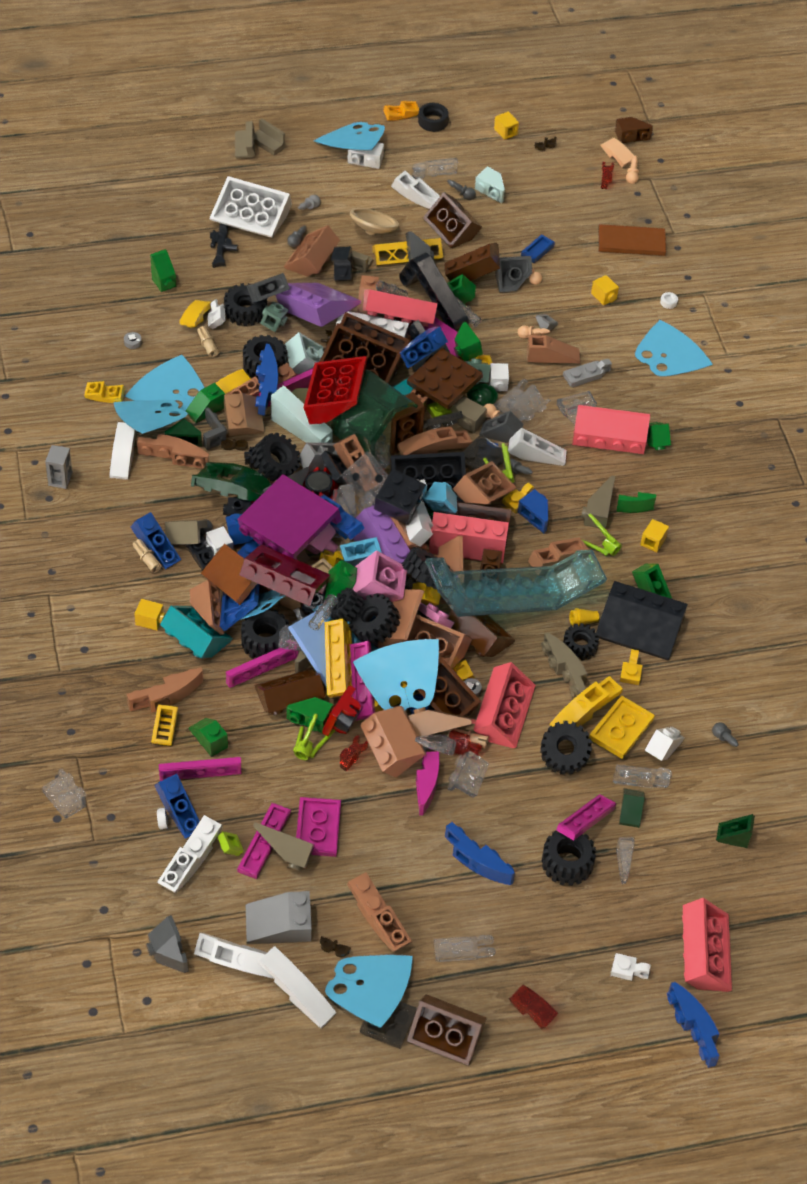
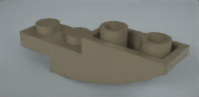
M545 633L541 646L543 652L547 653L549 657V666L554 669L556 675L563 674L564 681L568 682L570 686L571 696L577 697L586 689L587 672L578 657L568 646L552 634Z

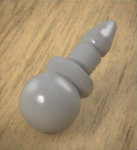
M311 195L298 206V209H313L320 205L321 200L319 196Z

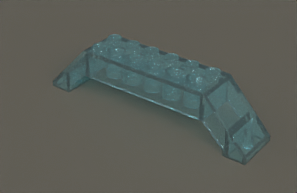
M576 550L575 554L552 566L451 571L444 557L426 558L425 560L439 594L457 617L558 610L605 583L607 580L593 550Z

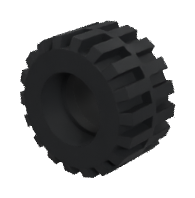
M259 335V337L255 336L252 340L249 339L243 349V369L250 378L256 377L258 379L256 369L257 365H261L262 361L259 360L261 350H265L266 344H270L278 368L287 363V349L282 340H278L275 336L271 337V335Z
M268 609L260 614L245 618L241 627L242 648H244L246 654H249V657L252 659L258 658L290 643V630L288 629L290 625L288 619H285V615L279 614L277 610L271 611V609ZM262 633H270V634H273V635L270 636V637H261V636H259V634H262Z
M554 831L552 836H548L542 854L541 863H543V870H546V875L548 877L552 876V881H559L560 885L568 883L569 886H573L575 882L577 885L581 884L582 879L586 881L592 873L596 857V847H593V840H588L589 836L582 834L573 841L562 833ZM572 853L578 857V860L567 861L562 859L559 854Z

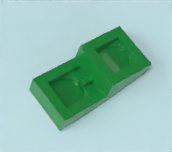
M638 492L637 497L619 495L616 512L638 513L653 510L656 494Z

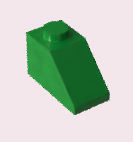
M164 249L150 254L152 280L158 289L163 292L176 287V273L167 250Z
M463 274L447 283L460 305L470 302L475 298L476 285Z
M466 322L462 323L454 339L456 346L454 347V352L457 357H461L465 362L482 355L483 351L479 338Z
M216 383L201 389L186 409L187 415L195 423H198L205 419L206 408L209 407L215 413L224 409L225 393Z
M649 423L647 434L648 446L654 447L655 450L665 449V446L671 445L669 423Z
M340 560L328 571V574L331 576L326 587L325 601L330 604L334 602L332 601L334 598H337L338 593L341 594V591L346 588L353 589L356 583L357 567L343 560Z
M645 563L632 571L639 589L672 598L659 564Z
M204 718L189 727L190 732L211 757L228 748V734L217 720Z

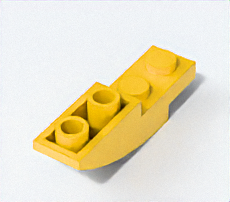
M610 676L599 684L594 682L575 697L552 720L550 726H555L557 722L563 724V721H568V724H572L573 721L576 722V726H582L593 717V713L622 694L623 688Z

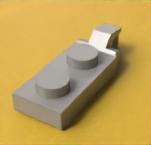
M609 359L601 360L600 362L593 361L563 371V377L572 388L602 378V375L606 374L605 372L611 371L612 363Z

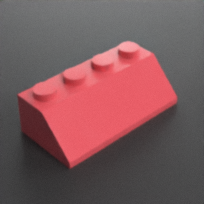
M370 289L364 291L363 310L367 311V315L377 316L378 313L384 314V318L391 320L399 317L401 322L411 323L412 320H419L422 326L428 327V324H434L437 303Z
M578 405L572 445L644 454L650 414Z
M434 512L433 527L431 528L433 535L430 537L429 543L430 553L438 555V548L457 536H463V559L482 561L483 549L502 551L501 564H503L509 522Z
M512 662L493 668L473 730L477 734L489 736L488 742L516 748L536 685Z
M705 898L683 905L685 982L698 990L732 991L729 914Z

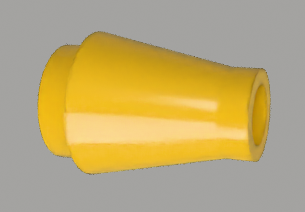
M575 608L570 611L569 621L571 625L578 624V627L581 623L584 625L596 623L599 621L598 611Z

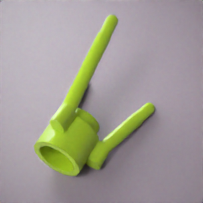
M502 443L506 470L502 472L514 483L508 446ZM483 458L485 464L489 463L486 458Z
M590 513L588 516L607 538L602 543L604 548L584 540L582 541L586 546L603 553L605 556L608 554L616 555L620 551L622 544L612 537Z
M314 714L304 739H302L304 726L300 727L296 745L293 749L294 755L299 759L308 760L309 757L314 758L316 752L335 733L333 729L330 735L325 736L313 749V743L308 739L318 714Z

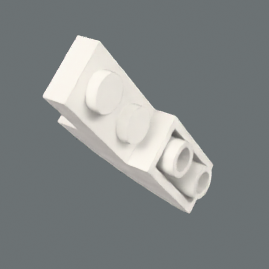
M204 815L184 847L179 848L157 883L177 893L194 875L212 850V844L222 830V825Z
M199 933L194 951L195 955L230 968L275 979L259 965V960L267 952L246 945H239L206 933Z

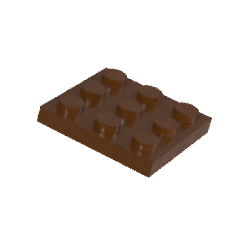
M441 348L407 379V384L449 410L483 378V373Z

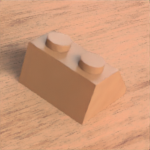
M243 393L224 395L228 437L264 433L262 415L258 414V407H255L257 397Z

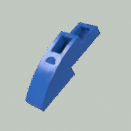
M266 344L265 350H261L259 360L262 362L261 365H257L256 369L261 395L257 396L255 407H258V414L264 416L268 401H271V395L278 390V367L270 344Z
M326 495L321 496V498L339 508L342 520L337 525L333 522H330V524L345 540L347 538L351 540L365 529L362 522L345 512L341 505Z
M453 822L446 826L445 838L454 846L453 856L459 862L487 879L506 885L513 884L514 869L500 858L497 851L491 849L488 845L480 849L479 845L474 840H470L464 830L459 826L457 827Z
M672 982L667 992V999L670 1005L673 1004L677 1023L681 1024L683 1031L691 1029L692 1038L694 1041H697L700 1047V1057L702 1061L705 1060L707 1067L716 1066L719 1053L715 1044L717 1043L719 1032L713 1020L691 993L678 983Z

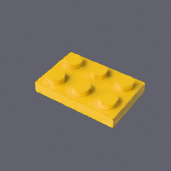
M621 695L590 733L589 739L591 738V741L623 759L653 722L655 715Z

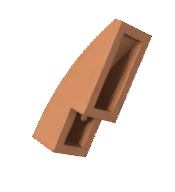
M580 537L551 542L548 548L533 550L528 562L537 574L558 569L581 558L589 552V549Z

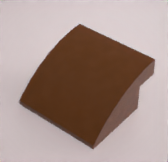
M345 312L341 323L336 324L320 362L367 356L360 392L371 394L375 398L381 399L402 362L400 352L410 343V340Z

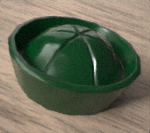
M480 383L475 384L467 392V397L484 407L486 404L494 405L498 399V393L492 386Z

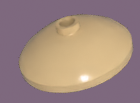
M353 208L350 211L352 220L360 228L366 230L367 234H385L398 229V221L384 213L366 208Z

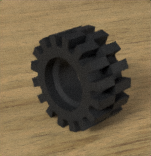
M351 588L343 589L341 594L338 593L337 598L332 600L334 602L330 604L328 615L333 620L344 619L348 623L360 611L359 608L363 605V598Z
M581 623L578 627V624H574V627L570 626L565 631L563 643L577 657H581V661H583L585 657L590 659L591 655L594 656L595 652H597L599 643L598 633H595L594 628L590 630V625L584 627V624ZM584 639L588 644L578 645L574 640Z

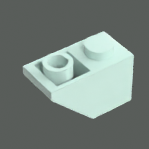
M487 166L476 176L475 189L502 203L505 189L501 173Z

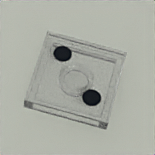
M370 451L362 455L341 475L363 504L367 503L379 492L388 477Z

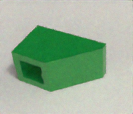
M316 697L289 704L287 706V719L294 724L309 727L314 714H318L312 731L322 733L326 721L333 710V704Z

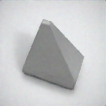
M547 314L536 315L540 328L552 330L558 325V322Z

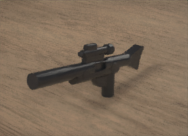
M219 223V232H216V230L210 232V239H212L210 247L215 248L217 243L216 257L212 262L213 268L226 265L223 252L226 250L238 251V245L232 244V240L227 238L228 227L222 223Z

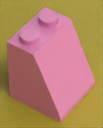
M376 550L355 566L357 567L356 583L352 590L364 600L367 599L366 596L371 595L373 597L374 594L379 596L382 594L388 597L391 602L403 599L407 570L403 568L404 566L401 563Z

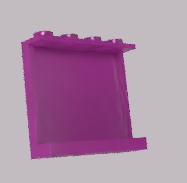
M282 474L237 520L242 534L245 536L249 535L260 545L263 544L297 560L296 556L330 522L337 525L342 518L339 508Z

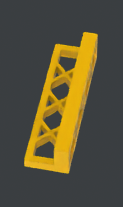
M441 238L423 240L430 247L438 246V255H435L434 259L443 258ZM406 241L372 246L373 253H375L376 266L409 262ZM403 250L407 254L403 259H398L394 255L396 251ZM379 252H387L391 256L387 261H380Z
M344 619L325 622L327 696L329 698L342 696L347 687L352 686L350 654L352 633Z

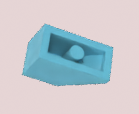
M434 482L424 495L423 500L433 511L455 514L457 512V495L452 491V487L446 482Z

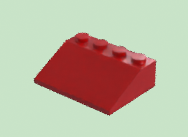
M367 356L314 363L303 407L309 425L327 423L358 403Z

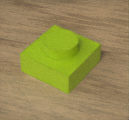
M436 402L427 405V410L435 422L451 416L450 409L448 410Z
M221 832L217 836L224 853L239 856L244 852L237 834Z

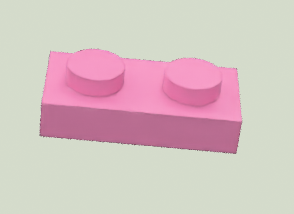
M420 602L418 608L420 612L436 623L452 628L454 622L448 619L449 615L439 610L438 607L431 603L427 606Z

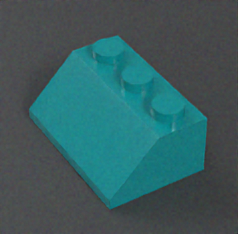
M171 605L160 623V626L165 629V633L176 637L179 640V644L190 648L193 651V655L200 659L212 658L233 639L226 632L220 635L210 627L192 606Z

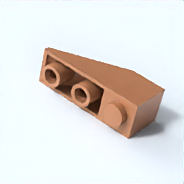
M547 335L528 336V362L580 363L578 348Z

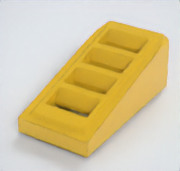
M158 704L152 744L172 746L178 717V707ZM162 715L172 716V719H171V718H163V717H161V716H162ZM160 721L171 723V725L160 724ZM159 728H161V729H169L170 731H169V732H162V731H158V730H159ZM157 735L168 736V740L157 739Z

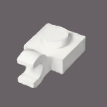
M217 299L211 302V312L208 313V327L211 329H215L225 322L224 304L219 306Z
M616 953L611 976L631 981L633 975L648 979L651 965L647 963L636 964L637 958Z

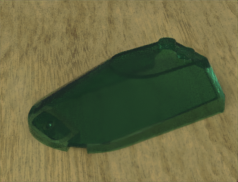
M365 369L358 403L326 424L333 430V434L341 440L355 434L370 463L378 466L379 463L375 461V443L396 412L412 406L417 408L418 405L379 376Z

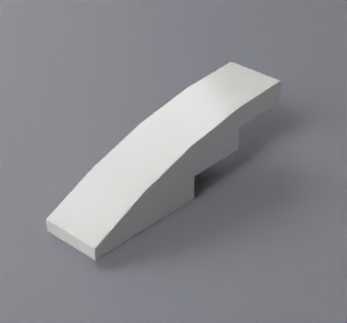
M275 946L259 960V965L275 978L274 982L290 996L289 1000L317 1026L322 1028L336 1014V1011L316 987Z

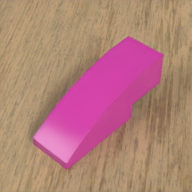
M439 751L426 752V755L422 757V769L416 771L419 815L425 814L435 794L439 771Z

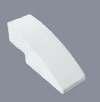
M406 171L395 178L391 186L407 199L429 209L440 197L422 179L418 178L415 180Z
M118 422L110 478L126 480L129 478L137 431L126 423Z
M422 501L409 524H406L409 541L419 547L433 535L431 531L433 523Z

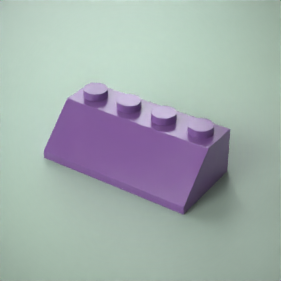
M374 506L365 508L356 517L357 520L362 522L365 529L353 538L354 542L377 537L382 554L402 564L410 550L390 516L375 510Z

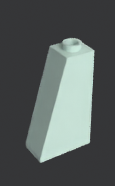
M282 386L271 395L272 421L306 443L333 442V430L326 423L309 425L303 408L304 403L285 386Z

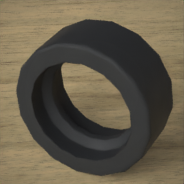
M439 103L422 105L418 113L419 126L431 132L445 129L448 124V109ZM437 115L441 118L433 120L426 118V116Z

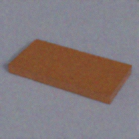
M599 224V252L665 256V228Z
M225 543L201 572L203 576L239 605L257 585L256 582L239 575L244 558Z

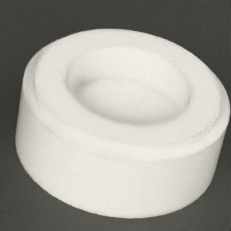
M667 292L662 294L660 303L663 307L672 309L677 306L678 297L674 293Z
M158 808L157 821L160 829L168 828L166 808Z

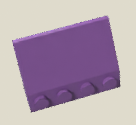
M288 283L290 290L276 294L277 302L287 308L288 313L320 327L361 304V300L320 283Z

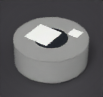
M129 332L124 336V345L127 348L136 349L141 346L140 334Z
M470 678L464 681L477 697L481 694L482 685L478 680Z

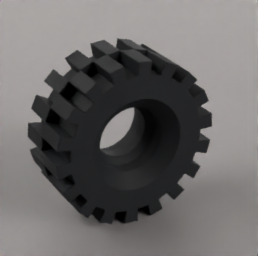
M241 283L239 287L237 284L234 285V289L230 287L224 297L226 318L230 319L232 323L236 322V325L239 326L241 323L243 326H247V324L253 326L255 322L260 323L264 316L262 312L267 305V298L252 302L247 286H244V283Z
M279 433L266 435L254 446L255 449L252 450V454H254L252 461H256L254 463L255 468L258 467V472L260 474L264 473L263 477H270V481L273 482L282 474L285 476L292 475L299 468V462L301 461V458L298 457L300 452L295 450L297 448L296 444L292 445L290 438L287 440L285 435L279 436ZM271 454H274L280 463L276 462Z
M413 547L402 563L403 568L413 575L412 577L420 580L419 582L425 583L428 587L431 586L435 590H443L453 575V570L450 569L449 565H446L440 558L435 557L424 549L421 550L419 547Z
M374 594L373 597L371 595L366 596L367 599H363V605L359 608L360 611L356 613L355 618L352 617V621L348 624L351 631L361 642L369 641L374 645H378V641H381V643L385 642L386 637L389 639L392 637V631H397L395 626H399L400 621L398 619H401L399 611L390 599L382 594L380 596ZM378 615L373 621L369 622L372 617Z
M563 721V724L557 722L555 726H550L543 735L540 748L541 758L543 761L545 760V765L548 768L552 767V771L555 773L560 771V774L564 775L565 772H568L570 775L574 771L579 772L582 767H585L592 751L591 738L589 739L587 731H583V726H576V722L572 721V724H568V721ZM569 740L573 743L574 750L571 754L566 755L559 751L558 745L561 741Z

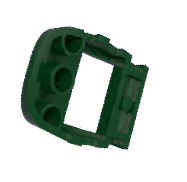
M207 462L206 466L198 474L192 475L191 479L192 487H203L208 492H212V489L220 491V495L228 497L229 494L237 495L238 499L256 501L264 493L263 489L271 484L267 478L263 477V474L235 463ZM229 474L234 475L230 480L222 478L223 476L228 477Z

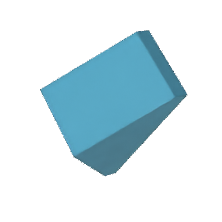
M377 537L340 545L344 561L353 566L359 564L376 550L381 552Z

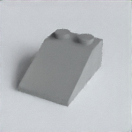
M310 891L286 892L246 904L247 944L311 942Z

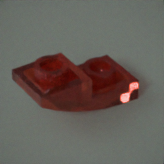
M521 985L509 998L522 1015L528 1013L541 1029H544L559 1014L546 1000L525 985Z

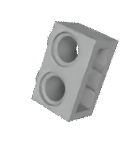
M51 445L45 461L48 486L67 489L73 473L70 448Z

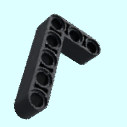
M425 252L411 259L399 274L401 283L407 287L419 281L433 303H437L436 309L445 324L455 331L460 329L462 323L466 322L469 324L466 313L431 256Z

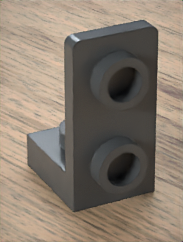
M208 407L205 409V418L213 430L203 434V443L206 450L221 445V441L226 440V434L228 433L225 425L219 422L216 413L212 412Z

